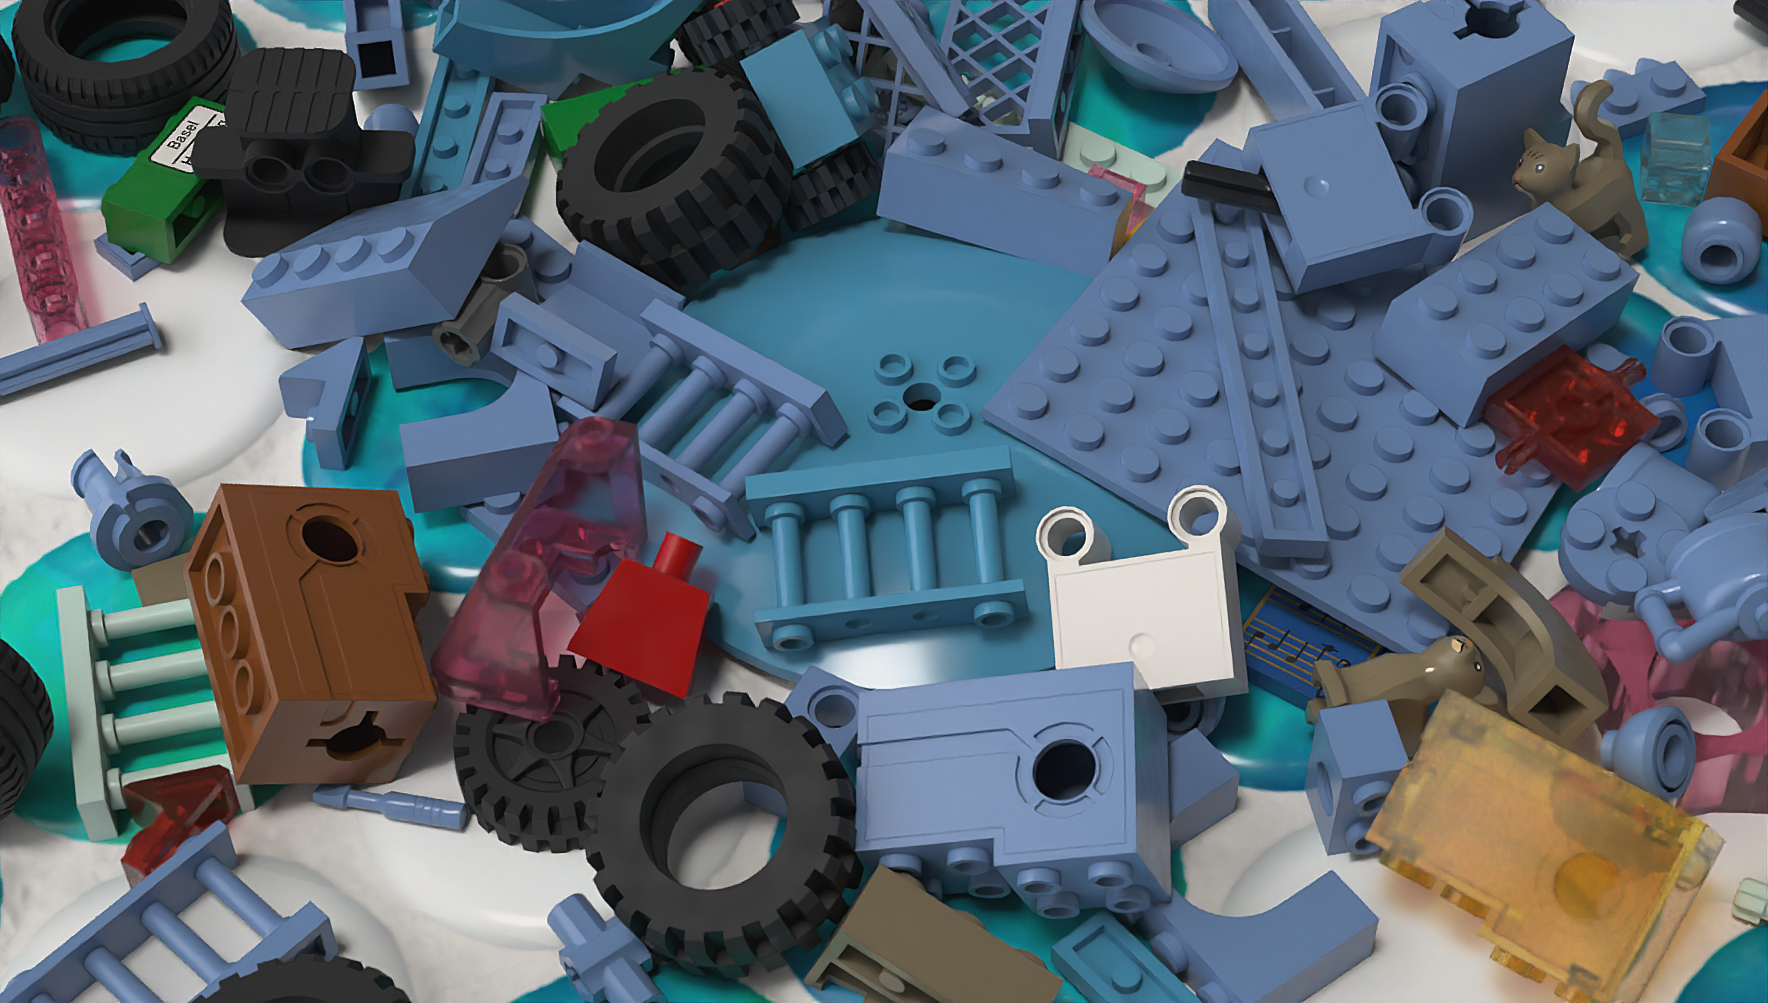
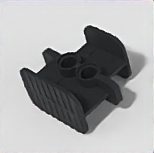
M263 47L247 53L237 62L224 109V118L227 126H208L197 132L190 156L192 170L199 178L220 179L228 211L223 229V237L227 248L232 253L247 258L267 257L357 210L398 201L402 186L399 187L398 183L405 182L412 175L416 155L414 137L406 131L361 129L357 122L352 95L356 79V67L353 59L343 51L324 48Z

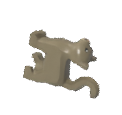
M1600 79L1586 85L1578 93L1573 106V119L1584 138L1597 142L1594 153L1579 162L1580 144L1572 143L1563 148L1546 142L1535 130L1529 128L1524 131L1526 152L1517 161L1516 172L1513 174L1511 182L1518 191L1523 192L1528 198L1529 213L1548 201L1598 241L1611 236H1620L1621 254L1629 257L1650 245L1644 211L1635 194L1632 172L1623 160V148L1619 132L1614 123L1605 118L1597 117L1600 104L1614 91L1612 83L1608 80Z
M1440 636L1422 653H1385L1349 667L1338 668L1331 660L1314 661L1311 681L1314 687L1323 688L1326 700L1316 698L1308 701L1305 712L1307 724L1316 727L1319 710L1386 699L1408 758L1418 754L1423 744L1452 736L1478 716L1486 715V720L1491 726L1506 722L1509 716L1507 696L1498 690L1489 688L1485 684V668L1481 655L1473 641L1464 636ZM1436 700L1450 702L1439 712L1428 714L1431 702Z

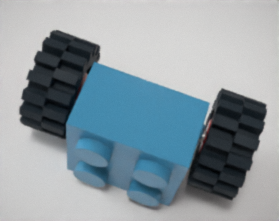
M724 0L714 6L715 9L683 25L706 68L749 47L748 50L744 51L747 57L741 60L740 64L795 169L802 166L807 168L793 175L788 202L781 203L782 214L792 232L800 231L811 224L820 222L824 218L833 216L881 188L883 175L865 141H860L822 160L825 158L824 155L859 138L880 120L876 113V110L880 108L878 96L866 77L858 78L848 57L853 55L851 44L839 24L836 23L831 26L827 16L824 15L777 41L766 45L765 41L760 43L759 40L800 19L792 0Z

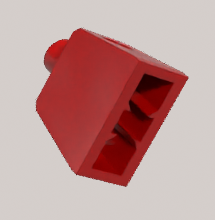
M666 532L652 568L624 557L572 636L566 650L682 699L690 697L694 689L715 596L710 592L688 584L704 547L673 533Z

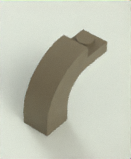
M1444 525L1400 571V583L1464 632L1491 661L1505 685L1508 714L1560 754L1609 708L1607 690L1602 675L1581 639L1554 606L1524 576L1499 555L1496 554L1490 560Z

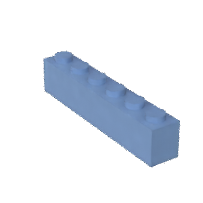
M1208 0V19L1233 53L1277 121L1368 98L1298 0Z

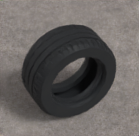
M22 0L15 13L11 31V39L21 77L31 107L42 124L59 137L73 144L93 151L115 154L139 153L141 150L147 149L164 130L167 121L173 115H177L193 96L226 105L235 66L242 58L229 0ZM139 35L175 38L168 45L140 58L113 63L82 60L89 52L117 39Z

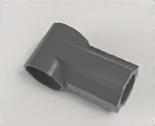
M507 243L496 244L455 319L441 321L432 330L436 347L444 351L452 362L471 368L476 361L482 360L490 350L500 302L513 292L538 305V297L528 257L521 247Z

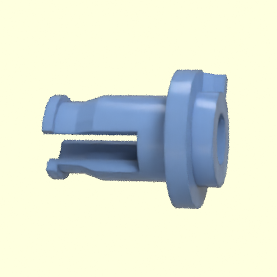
M121 448L114 455V459L118 464V471L115 477L92 449L85 451L74 463L71 470L70 483L76 494L82 499L85 498V502L93 514L90 523V539L100 557L112 568L124 572H131V570L173 557L188 539L194 520L193 508L168 478L155 475L145 476L141 470L133 466L129 455Z

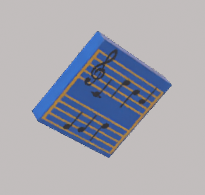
M1271 583L1242 623L1248 681L1305 710L1308 701L1316 698L1326 700L1323 688L1314 687L1311 681L1314 661L1331 660L1338 668L1349 667L1383 655L1388 650L1387 647L1274 583Z

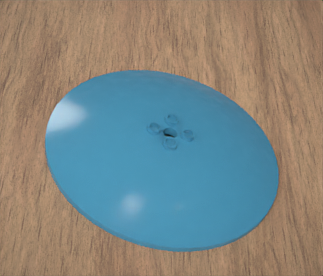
M884 217L829 228L800 237L769 250L737 267L709 286L683 308L682 312L825 388L848 426L847 432L833 447L809 434L805 439L797 437L765 473L1009 444L1017 496L1003 497L996 503L1004 581L1024 579L1030 617L1016 618L1010 625L1000 628H982L973 623L814 642L813 646L806 650L797 652H784L774 647L764 648L754 624L753 610L777 608L772 529L767 526L756 527L746 501V494L738 501V504L756 531L748 541L725 527L720 532L713 531L696 517L690 506L612 461L613 489L620 521L636 561L652 568L666 532L673 533L703 546L704 548L688 584L715 595L705 638L744 662L772 675L796 683L799 682L810 665L816 666L868 691L1056 670L1048 564L1045 557L1039 552L1036 543L1037 527L1042 518L1053 509L1070 506L1084 511L1109 538L1112 548L1110 561L1185 550L1187 548L1170 530L1169 524L980 417L982 408L1094 279ZM682 364L677 368L670 366L615 425L634 435L693 371ZM723 386L719 391L711 389L656 449L676 460L735 396L733 391ZM922 399L932 400L937 403L932 409L927 411H916L908 407L912 402ZM767 410L761 415L753 413L698 474L718 485L778 420L777 416ZM964 502L936 505L930 511L937 589L978 584L970 505ZM898 510L870 513L864 521L871 596L911 592L904 513ZM833 518L805 521L799 527L804 604L844 600L838 521ZM1086 532L1072 534L1066 539L1062 547V556H1071L1081 550L1086 541Z

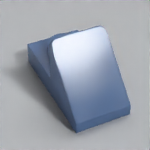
M351 336L285 371L279 377L278 382L285 412L292 418L307 419L306 438L309 443H315L320 469L345 471L373 379L365 337Z

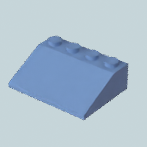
M524 174L357 210L261 260L252 272L253 281L240 302L287 350L348 339L351 336H364L455 319L529 186L530 181Z

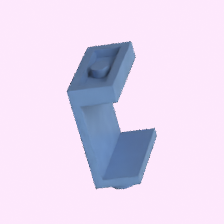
M583 240L577 245L568 284L543 303L537 305L516 292H513L500 302L490 352L593 411L600 406L614 388L651 350L649 342L653 337L639 315L655 298L682 312L686 297L588 241Z

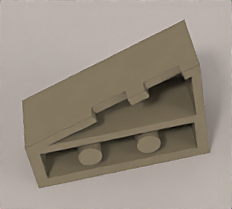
M880 863L853 900L843 918L836 925L802 983L822 991L829 980L864 996L865 999L862 1003H1053L1064 980L1050 972L1046 964L1035 954L1023 949H1014L989 933L985 925L977 917L962 910L951 909L926 893L924 886L914 877L904 872L892 871Z

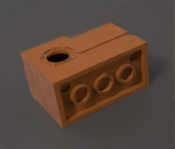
M220 483L182 567V573L236 785L391 783L405 757L412 752L415 739L428 716L434 713L438 703V684L434 675L428 672L421 649V628L415 620L420 609L424 608L428 603L430 578L428 572L421 568L414 546L413 523L409 518L405 517L398 491Z

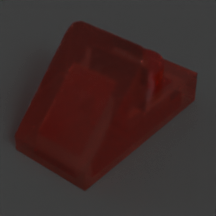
M218 764L134 781L123 786L122 791L132 819L137 825L144 828L131 839L125 855L120 860L130 889L170 859L186 839L194 835H200L218 819L227 826L239 812L241 807L229 769Z

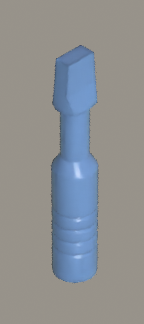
M324 783L319 784L313 792V802L346 809L348 806L380 811L386 818L458 830L464 828L468 815L467 803L395 791L382 795L352 790L351 785Z

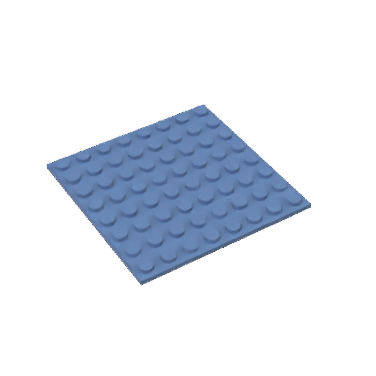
M1216 138L1197 161L1242 165L1240 161L1242 150ZM1181 179L982 408L980 417L1168 523V507L1174 496L1181 490L1193 485H1206L1217 490L1237 514L1242 526L1241 540L1234 551L1237 563L1395 653H1422L1440 636H1464L1465 633L1400 583V571L1444 525L1490 560L1497 554L1507 563L1511 564L1640 362L1624 355L1612 346L1595 339L1463 429L1371 352L1392 300L1450 264L1451 261L1444 265L1436 266L1419 262L1296 295L1263 214L1259 212L1329 543L1322 558L1257 556L1188 196L1181 193ZM1206 512L1201 514L1192 525L1191 535L1201 536L1209 533L1216 526L1219 513Z

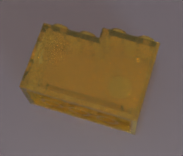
M1446 688L1420 736L1423 741L1412 762L1406 761L1364 838L1384 849L1377 862L1430 890L1437 879L1446 883L1440 894L1441 898L1484 920L1477 935L1495 944L1489 958L1539 984H1542L1547 974L1556 978L1560 982L1553 994L1569 1003H1638L1724 847L1726 840L1707 823L1459 693Z

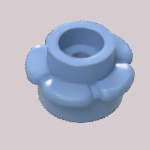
M1656 393L1638 401L1627 418V428L1631 431V440L1635 444L1642 441L1659 452L1676 446L1684 438L1688 430V420L1685 416L1686 409L1683 402L1678 398L1672 399L1668 393Z

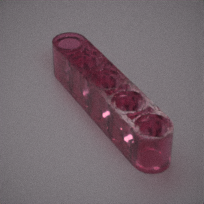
M17 114L0 118V201L23 301L37 344L41 345L90 328L52 169L39 126L34 119L25 115Z

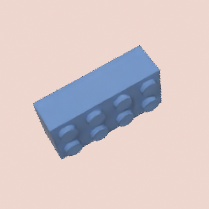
M1547 201L1393 299L1371 352L1465 429L1614 327L1641 274Z

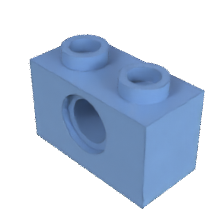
M1386 699L1318 711L1304 789L1327 856L1347 852L1364 855L1373 853L1384 846L1394 844L1411 765Z

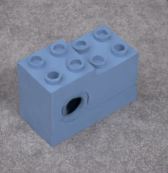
M1419 0L1381 17L1368 98L1375 96L1382 87L1388 84L1403 83L1420 91L1426 99L1428 107L1426 119L1412 151L1407 157L1392 162L1413 210L1417 208L1426 192L1437 187L1453 188L1467 196L1473 206L1474 218L1462 244L1529 212L1528 198L1523 192L1518 191L1511 182L1512 176L1516 172L1517 161L1526 152L1524 145L1525 130L1531 128L1546 142L1563 148L1567 144L1573 115L1567 111L1560 102L1575 35L1562 21L1555 18L1538 1L1429 0L1423 3ZM1386 119L1391 124L1402 126L1396 121ZM1430 222L1437 229L1448 231L1443 225Z
M1134 661L858 692L857 744L862 749L861 767H857L855 852L873 871L881 863L892 871L909 874L924 886L926 893L939 901L942 900L943 894L969 892V894L980 898H999L1008 895L1011 892V888H1013L1033 913L1049 919L1072 918L1080 913V909L1105 906L1115 912L1136 913L1147 910L1150 907V902L1171 901L1167 715Z

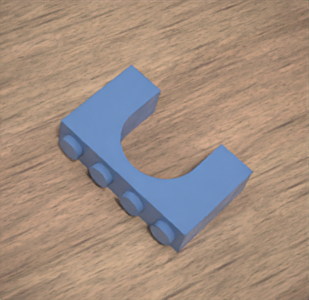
M439 322L383 332L393 389L470 377L493 380L509 388L499 399L481 409L399 425L415 514L484 502L483 498L520 491L521 495L567 487L563 461L572 460L575 457L568 422L556 424L555 419L564 418L555 405L562 398V394L559 391L495 355L490 350L481 361H476L471 368L452 362L444 351L436 347L433 340L432 330Z
M1197 728L1167 745L1170 855L1183 844L1235 811L1240 773ZM1333 870L1325 873L1274 908L1252 916L1229 917L1207 912L1184 899L1172 885L1171 901L1150 902V907L1147 910L1136 913L1113 911L1122 923L1128 926L1133 924L1150 942L1154 956L1174 975L1178 974L1203 1003H1302L1371 956L1379 918Z

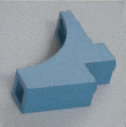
M444 0L438 7L432 52L535 94H548L549 99L555 101L571 83L577 84L584 74L616 87L651 78L667 71L670 72L675 58V51L670 48L671 41L676 37L681 24L693 11L696 13L701 11L707 0Z

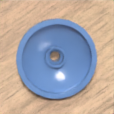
M1083 0L1080 5L1079 15L1089 39L1103 58L1120 72L1129 84L1142 90L1153 89L1169 94H1206L1228 87L1238 71L1237 59L1220 36L1193 16L1162 0Z

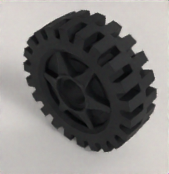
M560 654L558 667H549L546 655L533 657V670L525 672L520 662H516L505 667L507 680L505 683L493 674L483 682L484 696L474 691L466 701L467 713H459L455 724L456 735H453V752L461 793L465 803L468 805L470 814H476L478 824L488 833L495 829L498 840L512 846L519 836L525 851L538 853L542 840H549L551 853L556 854L567 853V839L576 838L580 850L585 849V838L588 835L594 834V831L584 821L587 800L591 797L601 798L603 790L594 779L604 761L616 764L623 752L616 744L630 729L639 736L653 725L648 717L651 714L647 701L643 702L641 691L633 682L625 684L623 673L610 668L603 674L602 665L587 658L582 668L577 669L574 655ZM556 751H563L562 753H559V754H550V753L556 752Z

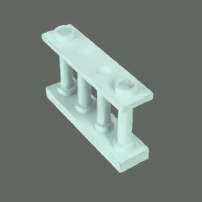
M83 585L57 589L76 803L90 842L94 843L119 838L116 810L127 808V801L230 780L233 781L242 813L256 810L252 785H236L228 753L125 774L121 773L120 768L111 769L110 755L121 753V746L221 726L215 700L116 719L114 713L106 714L104 701L114 700L115 692L208 674L202 649L110 666L108 660L100 661L99 649L110 647V640L195 624L189 598L104 614L102 608L91 610Z

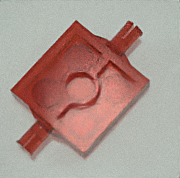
M1564 344L1488 397L1481 415L1513 440L1511 444L1496 453L1495 462L1498 468L1501 470L1507 465L1504 473L1513 475L1531 460H1537L1575 492L1579 493L1614 467L1634 445L1641 441L1646 443L1650 440L1662 420L1640 404L1629 390L1646 378L1647 371L1644 364L1641 362L1635 367L1638 359L1631 357L1613 371L1607 372L1600 367L1588 363Z

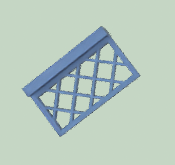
M824 0L822 16L826 15L829 22L831 21L834 0ZM857 0L864 10L861 33L844 31L848 40L859 42L855 72L859 79L864 74L868 43L890 47L898 59L895 82L866 77L873 87L893 90L888 122L878 121L871 127L872 129L887 131L883 156L875 161L880 171L884 169L886 151L894 143L895 133L901 134L907 127L897 124L902 92L922 95L932 108L955 118L978 103L974 94L908 0ZM793 22L778 30L777 39L771 34L759 40V42L765 41L766 45H769L786 36L788 29L798 30L807 24ZM871 23L874 24L882 37L870 35ZM905 70L916 86L903 83ZM853 141L839 147L838 149H836V152L838 153L841 150L849 146H852Z
M951 0L939 46L959 74L967 71L975 78L967 86L976 98L989 90L999 98L979 111L972 106L962 114L966 117L962 121L1023 147H1033V151L1059 161L1086 32L1079 15V8L1083 0H1050L1048 4L1031 14L1021 7L1031 0H991L994 2L993 4L976 14L966 8L968 0ZM1007 14L1017 21L998 33L988 26ZM975 33L985 40L966 52L956 45ZM1029 33H1032L1040 40L1022 52L1012 45V43ZM997 52H1000L1008 59L990 71H987L979 64ZM1021 71L1031 78V80L1012 91L1002 83ZM925 99L924 106L927 105V106L931 107L930 104H929V103L927 102V100ZM1012 110L1022 117L1021 126H996L992 123Z

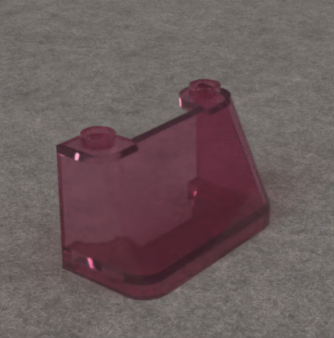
M590 416L569 425L562 433L432 651L430 658L432 674L436 678L438 691L443 696L455 701L548 723L560 701L558 681L547 676L539 610L563 568L594 575L599 567V558L610 552L623 550L624 557L637 560L648 540L638 426L636 424L599 416Z

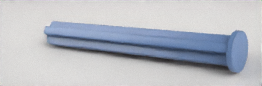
M146 303L139 304L140 311L0 358V397L151 344L154 345L156 350L162 348L156 326Z

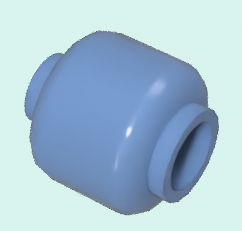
M1715 197L1703 201L1694 208L1685 222L1681 241V257L1687 270L1697 279L1714 285H1728L1739 282L1752 273L1760 259L1763 239V225L1758 213L1749 204L1734 197Z

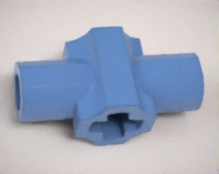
M582 893L570 895L557 903L550 911L547 923L565 945V948L558 951L560 964L565 970L571 985L585 1002L600 1003L607 999L609 1003H665L666 998L647 974L648 971L653 969L651 954L645 944L616 915L605 921Z

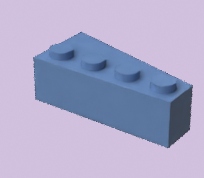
M925 105L886 151L876 215L1095 279L1124 245L1134 193L1122 189L1108 180L1089 175Z

